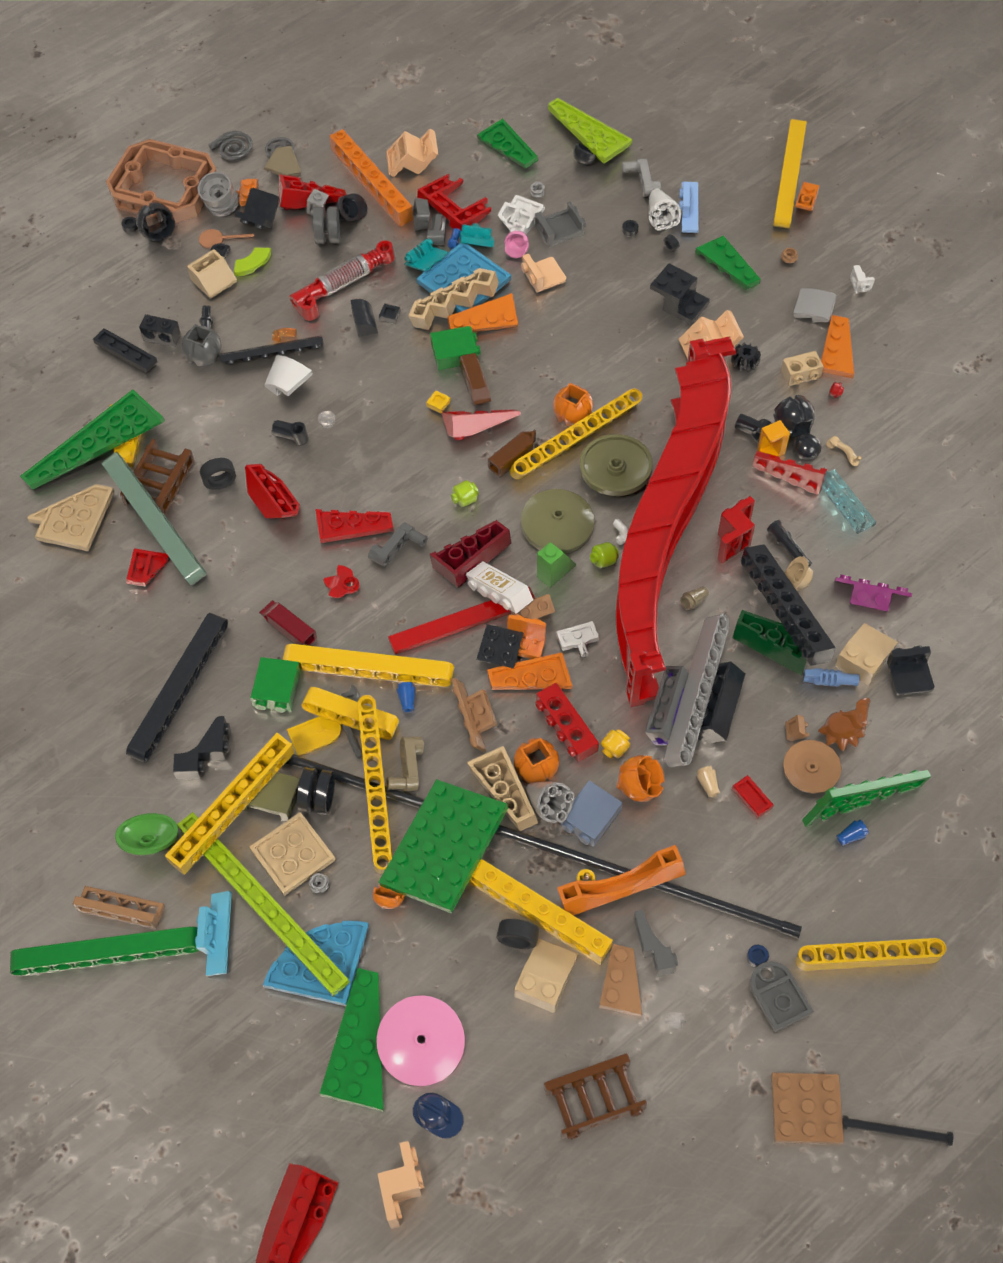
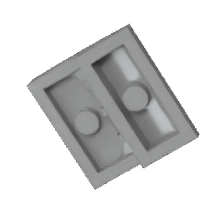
M801 288L793 312L794 317L812 318V322H829L837 298L836 294L824 290Z

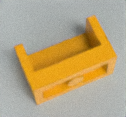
M781 420L761 429L758 451L779 457L785 455L790 432Z

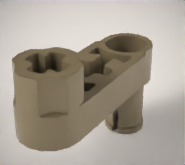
M401 737L400 755L403 777H387L385 782L386 790H418L419 780L416 755L423 754L424 740L422 737Z

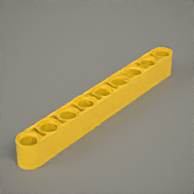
M791 119L773 227L790 229L807 123L804 120Z
M633 388L516 460L510 468V475L516 480L529 475L634 409L642 400V393L638 389ZM629 396L633 397L635 401H632ZM615 405H619L621 410H618ZM601 413L605 414L608 419L603 418ZM587 422L592 423L594 428H591ZM573 431H577L580 437L576 436ZM559 440H563L566 445H562ZM545 448L549 449L552 454H547ZM530 458H535L537 463H533ZM516 466L521 467L523 472H518Z
M287 644L282 659L299 662L300 669L304 671L412 682L442 687L451 685L454 665L446 661L298 644Z
M364 695L358 700V717L373 867L377 873L383 874L386 867L378 866L377 862L380 859H385L389 864L390 860H392L378 719L375 699L370 695ZM370 704L372 708L365 710L362 708V705ZM369 722L372 723L374 727H372L371 729H367L364 727V724ZM371 741L374 742L376 746L373 748H368L365 744ZM369 761H376L378 763L376 767H369L367 764ZM372 780H377L380 782V785L372 787L369 783ZM377 799L380 800L382 804L378 807H374L371 804V802ZM381 819L384 821V825L377 827L373 822ZM378 839H383L386 841V845L378 847L375 842Z

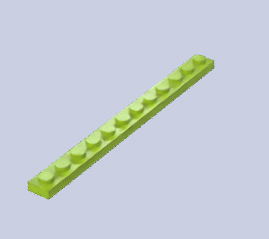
M192 812L180 821L177 826L185 834L199 818ZM217 839L203 856L334 997L350 983L349 979Z

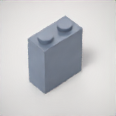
M589 780L573 800L571 811L566 820L560 822V825H562L566 832L578 836V839L585 845L589 844L594 847L622 811L623 802Z

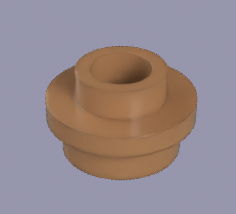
M786 248L781 254L782 261L789 264L796 262L798 259L797 251L794 248Z

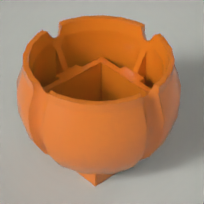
M572 383L560 389L553 400L554 414L560 423L564 421L566 426L574 425L590 415L593 410V400L590 393L586 389H581L580 386ZM567 399H578L579 401L577 404H574Z
M541 738L529 739L528 743L523 742L517 748L514 754V768L519 773L520 778L526 783L545 782L546 779L550 781L559 768V754L547 740ZM541 749L546 759L533 765L527 755Z
M638 755L631 757L620 766L617 788L634 801H650L659 796L663 791V787L660 785L665 782L663 769L656 759H652V756Z

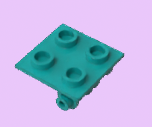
M430 238L425 239L406 253L404 257L406 263L404 265L421 271H427L436 262L441 261L448 254V251L432 247V240Z

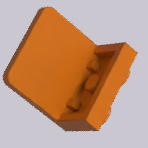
M508 615L507 629L524 633L518 656L529 659L541 657L546 642V623L539 619L524 618L521 615Z

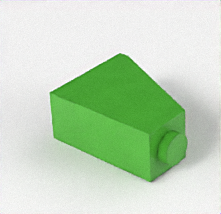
M551 542L537 553V578L549 588L554 586L576 566L573 560Z

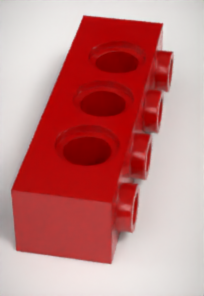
M557 683L536 693L535 705L539 712L543 711L548 725L554 727L557 738L561 743H565L571 758L575 757L579 763L598 752L599 742ZM556 706V707H558L559 709L553 710V709H551V707ZM567 721L570 724L563 725L562 722ZM572 737H579L580 740H573Z

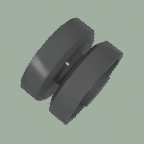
M338 206L328 207L327 217L323 207H314L313 232L316 244H325L327 233L331 244L340 243Z

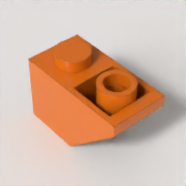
M803 182L795 207L813 211L820 185Z

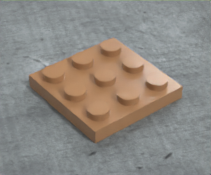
M771 1074L774 1143L839 1145L844 1143L839 1074Z

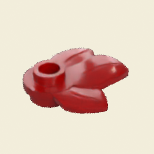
M343 565L337 566V575L323 579L326 587L331 589L329 596L333 598H341L347 593H355L360 587L359 580L353 576L352 570Z

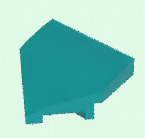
M473 223L472 226L463 225L460 232V242L494 247V238L491 236L492 229L480 227V224Z

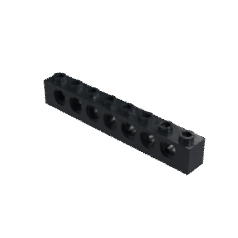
M765 544L744 548L741 557L742 566L745 567L750 578L755 582L758 590L763 594L768 605L771 606L776 617L779 618L784 629L789 633L794 644L801 651L802 656L810 666L831 662L836 647Z

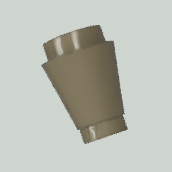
M704 586L685 592L680 598L681 604L687 610L695 609L709 595V592Z

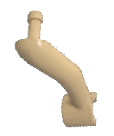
M833 436L826 442L828 448L834 449L838 447L844 451L852 466L859 465L862 457H857L852 448L842 443L837 436Z

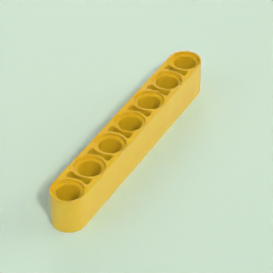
M938 938L806 945L800 948L795 962L797 967L804 971L933 964L941 960L946 952V945ZM930 948L937 949L939 954L932 953ZM908 949H914L918 955H912ZM887 950L894 951L896 957L890 956ZM866 951L873 952L875 958L868 957ZM844 953H851L854 959H848ZM823 954L831 955L833 960L825 959ZM802 955H808L812 961L807 962L803 960Z

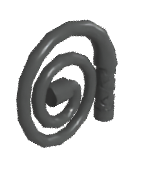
M230 131L222 134L208 144V146L213 150L220 145L219 152L224 159L236 160L247 155L253 144L252 139L247 134L241 131ZM242 136L246 138L249 142L248 148L245 150L243 140L231 137ZM230 142H239V143H241L242 148H240V146H238L236 143H234V144H233V143L228 144V143H230ZM226 144L228 145L225 147V152L231 156H227L223 153V148ZM232 147L236 152H230L229 148Z

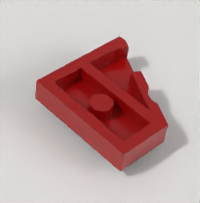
M134 548L126 584L145 587L164 567L170 557L167 553Z

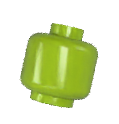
M465 480L453 486L450 496L454 504L466 507L476 502L479 491L475 483Z
M610 542L595 545L590 553L591 562L598 568L613 566L619 558L617 547Z

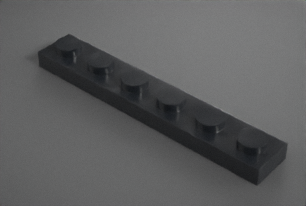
M322 335L221 353L220 360L225 362V364L235 363L236 359L241 358L242 361H248L253 359L252 356L259 355V358H265L270 356L269 353L276 352V355L286 354V350L291 349L294 352L304 350L303 347L310 346V349L321 347L320 344H324Z

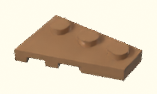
M613 944L599 1007L642 1017L634 949Z

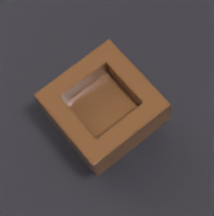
M796 715L785 722L787 740L793 742L809 736V733L805 732L808 723L804 721V716Z

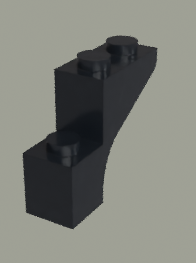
M224 716L215 718L194 749L185 753L174 754L173 773L176 780L201 779V772H204L205 768L204 761L226 760V753H229L227 735H230V723L226 722Z

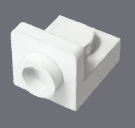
M860 265L853 266L850 279L854 291H871L875 281L874 277L865 278V273L862 272Z

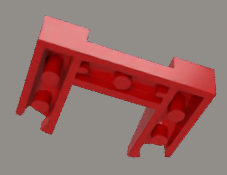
M450 174L418 189L417 198L428 200V206H432L450 221L449 226L452 229L457 228L462 231L463 225L472 226L473 223H479L491 212V207H485V204L488 203L486 197L464 209L450 200L447 196L464 182L462 178L455 182L450 181Z

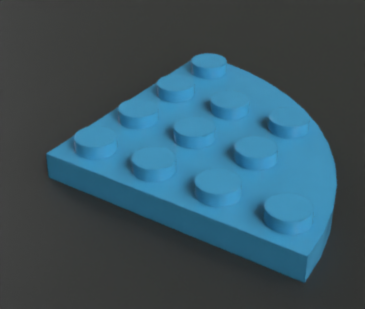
M342 921V923L331 925L324 924L306 932L311 940L349 979L350 983L334 997L288 947L271 965L263 987L346 1006L369 923Z

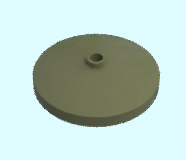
M611 434L599 437L585 447L580 457V472L583 480L593 490L605 495L623 496L634 493L649 481L652 474L653 460L650 451L642 442L627 435Z
M549 489L537 493L527 501L521 513V529L526 540L536 549L541 550L551 542L563 553L568 554L582 548L591 538L594 529V514L590 505L578 494L563 489Z

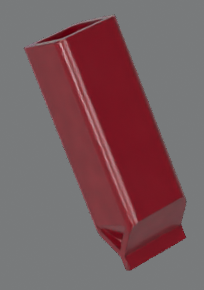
M272 600L259 612L270 625L295 644L311 646L317 640L316 631L279 602Z

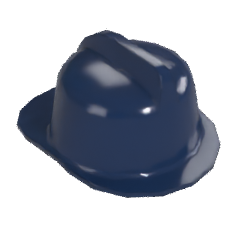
M425 1093L415 1101L413 1117L421 1127L440 1138H451L461 1131L463 1114L451 1101L436 1093Z

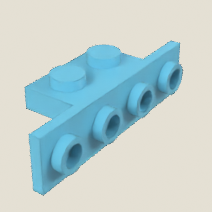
M231 891L211 894V907H199L195 943L196 949L207 954L206 976L227 974Z

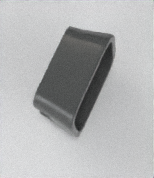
M415 197L413 204L415 231L428 229L430 218L428 200Z

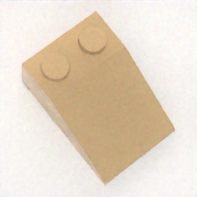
M864 623L845 645L838 656L835 666L848 674H859V680L869 686L898 642Z
M538 939L516 984L514 997L555 1013L578 954Z

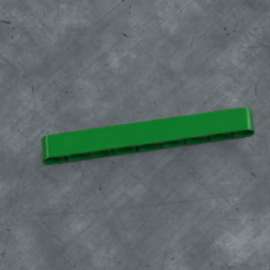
M182 927L15 949L10 952V974L22 976L196 953L200 951L196 949L195 943L198 927Z

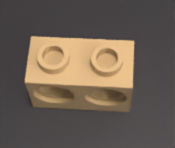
M813 351L783 359L781 372L788 386L821 378L824 366L817 352Z

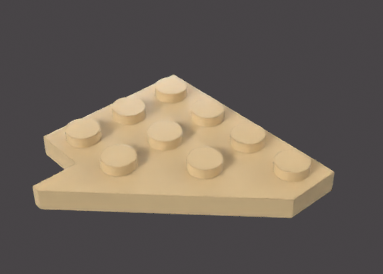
M95 484L29 515L27 519L30 523L40 524L35 535L36 540L89 551L113 497L114 489Z

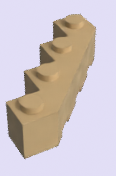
M479 268L465 278L463 276L453 281L452 285L444 289L442 287L430 293V296L423 300L420 298L414 301L409 313L413 327L429 330L435 316L448 319V316L453 314L456 305L472 308L477 294L494 297L499 284L496 272Z

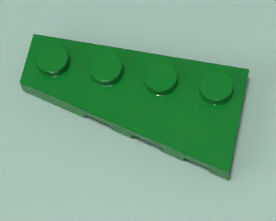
M503 118L477 134V138L525 169L539 161L538 156Z

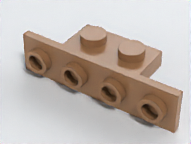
M454 678L452 679L454 685L452 689L459 700L458 708L465 718L464 726L471 736L469 741L473 748L485 752L486 748L481 733L497 725L487 693L482 689L468 696L464 683Z

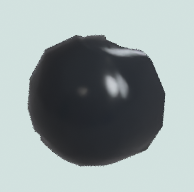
M580 143L575 145L573 155L579 163L588 165L594 162L596 155L585 145Z
M806 433L798 436L792 444V452L796 453L799 459L805 460L815 459L820 454L822 448L817 437Z

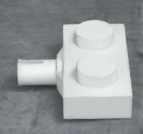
M593 621L556 631L562 651L579 648L581 657L589 655L586 648L587 644L599 641Z

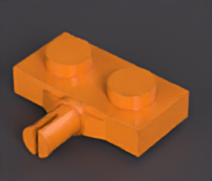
M257 179L241 180V187L236 191L239 196L240 206L246 205L251 188L258 189Z

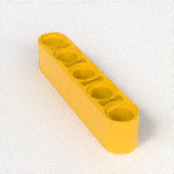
M317 687L309 688L302 702V708L305 711L360 730L358 702ZM365 704L362 705V708L365 710L372 708ZM376 709L379 738L390 740L395 733L399 719L390 713ZM368 722L364 724V727L371 729L374 725Z

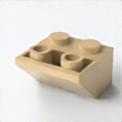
M215 249L187 266L190 280L210 299L237 282L227 262Z

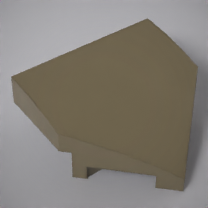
M291 146L276 148L264 167L265 171L269 172L270 170L278 176L280 174L296 177L302 173Z

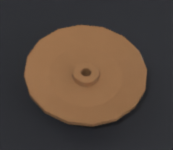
M815 740L800 741L791 746L785 754L783 762L784 773L789 782L800 791L811 794L824 793L834 787L840 779L842 770L840 758L835 751L825 743Z

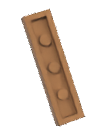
M85 886L81 897L75 896L73 901L77 911L157 929L165 906L163 903ZM88 893L97 894L99 900L87 899ZM110 898H115L119 904L113 905L104 902ZM132 902L136 903L139 909L135 910L124 906ZM150 907L157 908L156 914L143 911Z

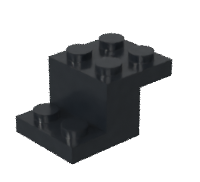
M670 263L650 284L651 290L664 296L663 310L690 325L695 322L710 304L709 298L696 292L698 278Z

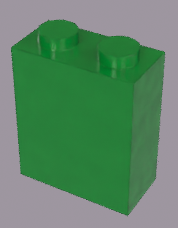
M471 326L430 333L431 346L438 370L459 367L460 356L476 353L478 358L481 355L480 346L475 343L477 342L476 332H472Z
M260 657L250 697L253 707L259 710L272 709L281 713L285 711L291 712L301 673L299 662Z

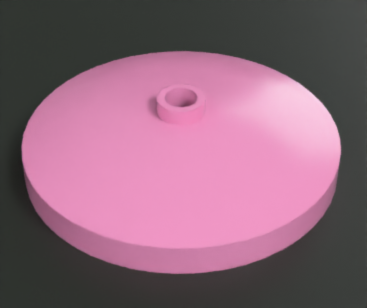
M412 996L399 1001L388 1010L379 1025L377 1050L383 1066L395 1079L411 1086H429L442 1081L457 1067L464 1051V1030L459 1017L450 1006L434 997ZM418 1036L425 1037V1042L423 1044L418 1043Z

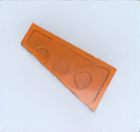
M512 293L448 316L449 329L471 326L472 332L518 327Z
M831 316L821 359L824 366L822 372L848 378L854 377L849 318Z
M562 652L517 662L514 669L504 666L487 669L492 690L545 689L554 683H557L561 689H572L571 679Z

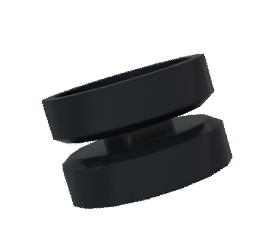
M305 767L303 769L297 794V808L299 812L310 813L314 808L315 812L320 815H328L330 813L335 791L334 771L322 770L318 775L315 768Z

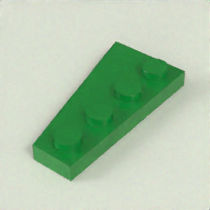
M724 235L695 249L696 254L699 256L703 255L707 262L718 266L719 271L730 275V279L745 290L760 284L761 278Z

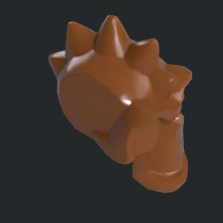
M869 698L860 699L856 703L855 710L847 712L840 710L830 714L825 724L818 730L819 733L826 736V745L837 743L841 751L845 750L848 743L854 747L858 746V738H863L866 735L865 730L866 725H868L867 714L869 704L871 703Z

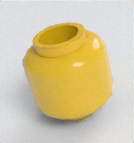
M619 729L610 730L601 741V746L604 748L602 753L610 759L612 757L621 758L630 747V738Z

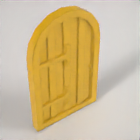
M319 716L287 729L297 756L300 757L337 741L341 734V725Z

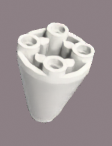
M654 189L649 196V221L657 231L677 226L680 223L681 209L678 203L662 190Z

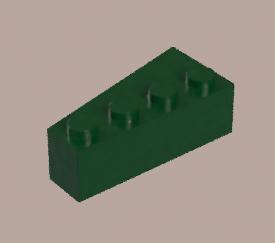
M742 610L732 638L802 676L807 660L802 656L801 651L794 644L793 639L784 629L783 624Z

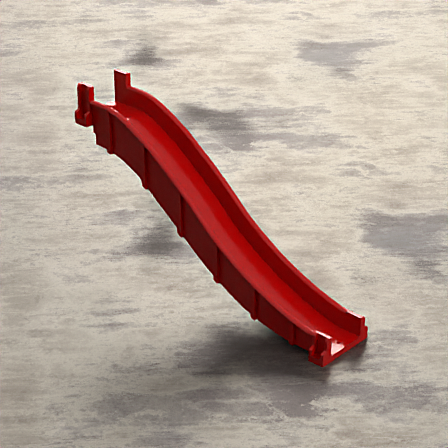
M730 337L704 341V339L690 341L686 366L675 368L680 388V397L671 399L676 425L648 482V486L639 502L627 533L619 573L616 632L621 662L627 676L625 692L631 708L644 705L646 702L656 699L659 685L654 673L666 671L657 639L658 600L673 552L696 511L721 450L725 420L731 397V377L724 357L736 354Z

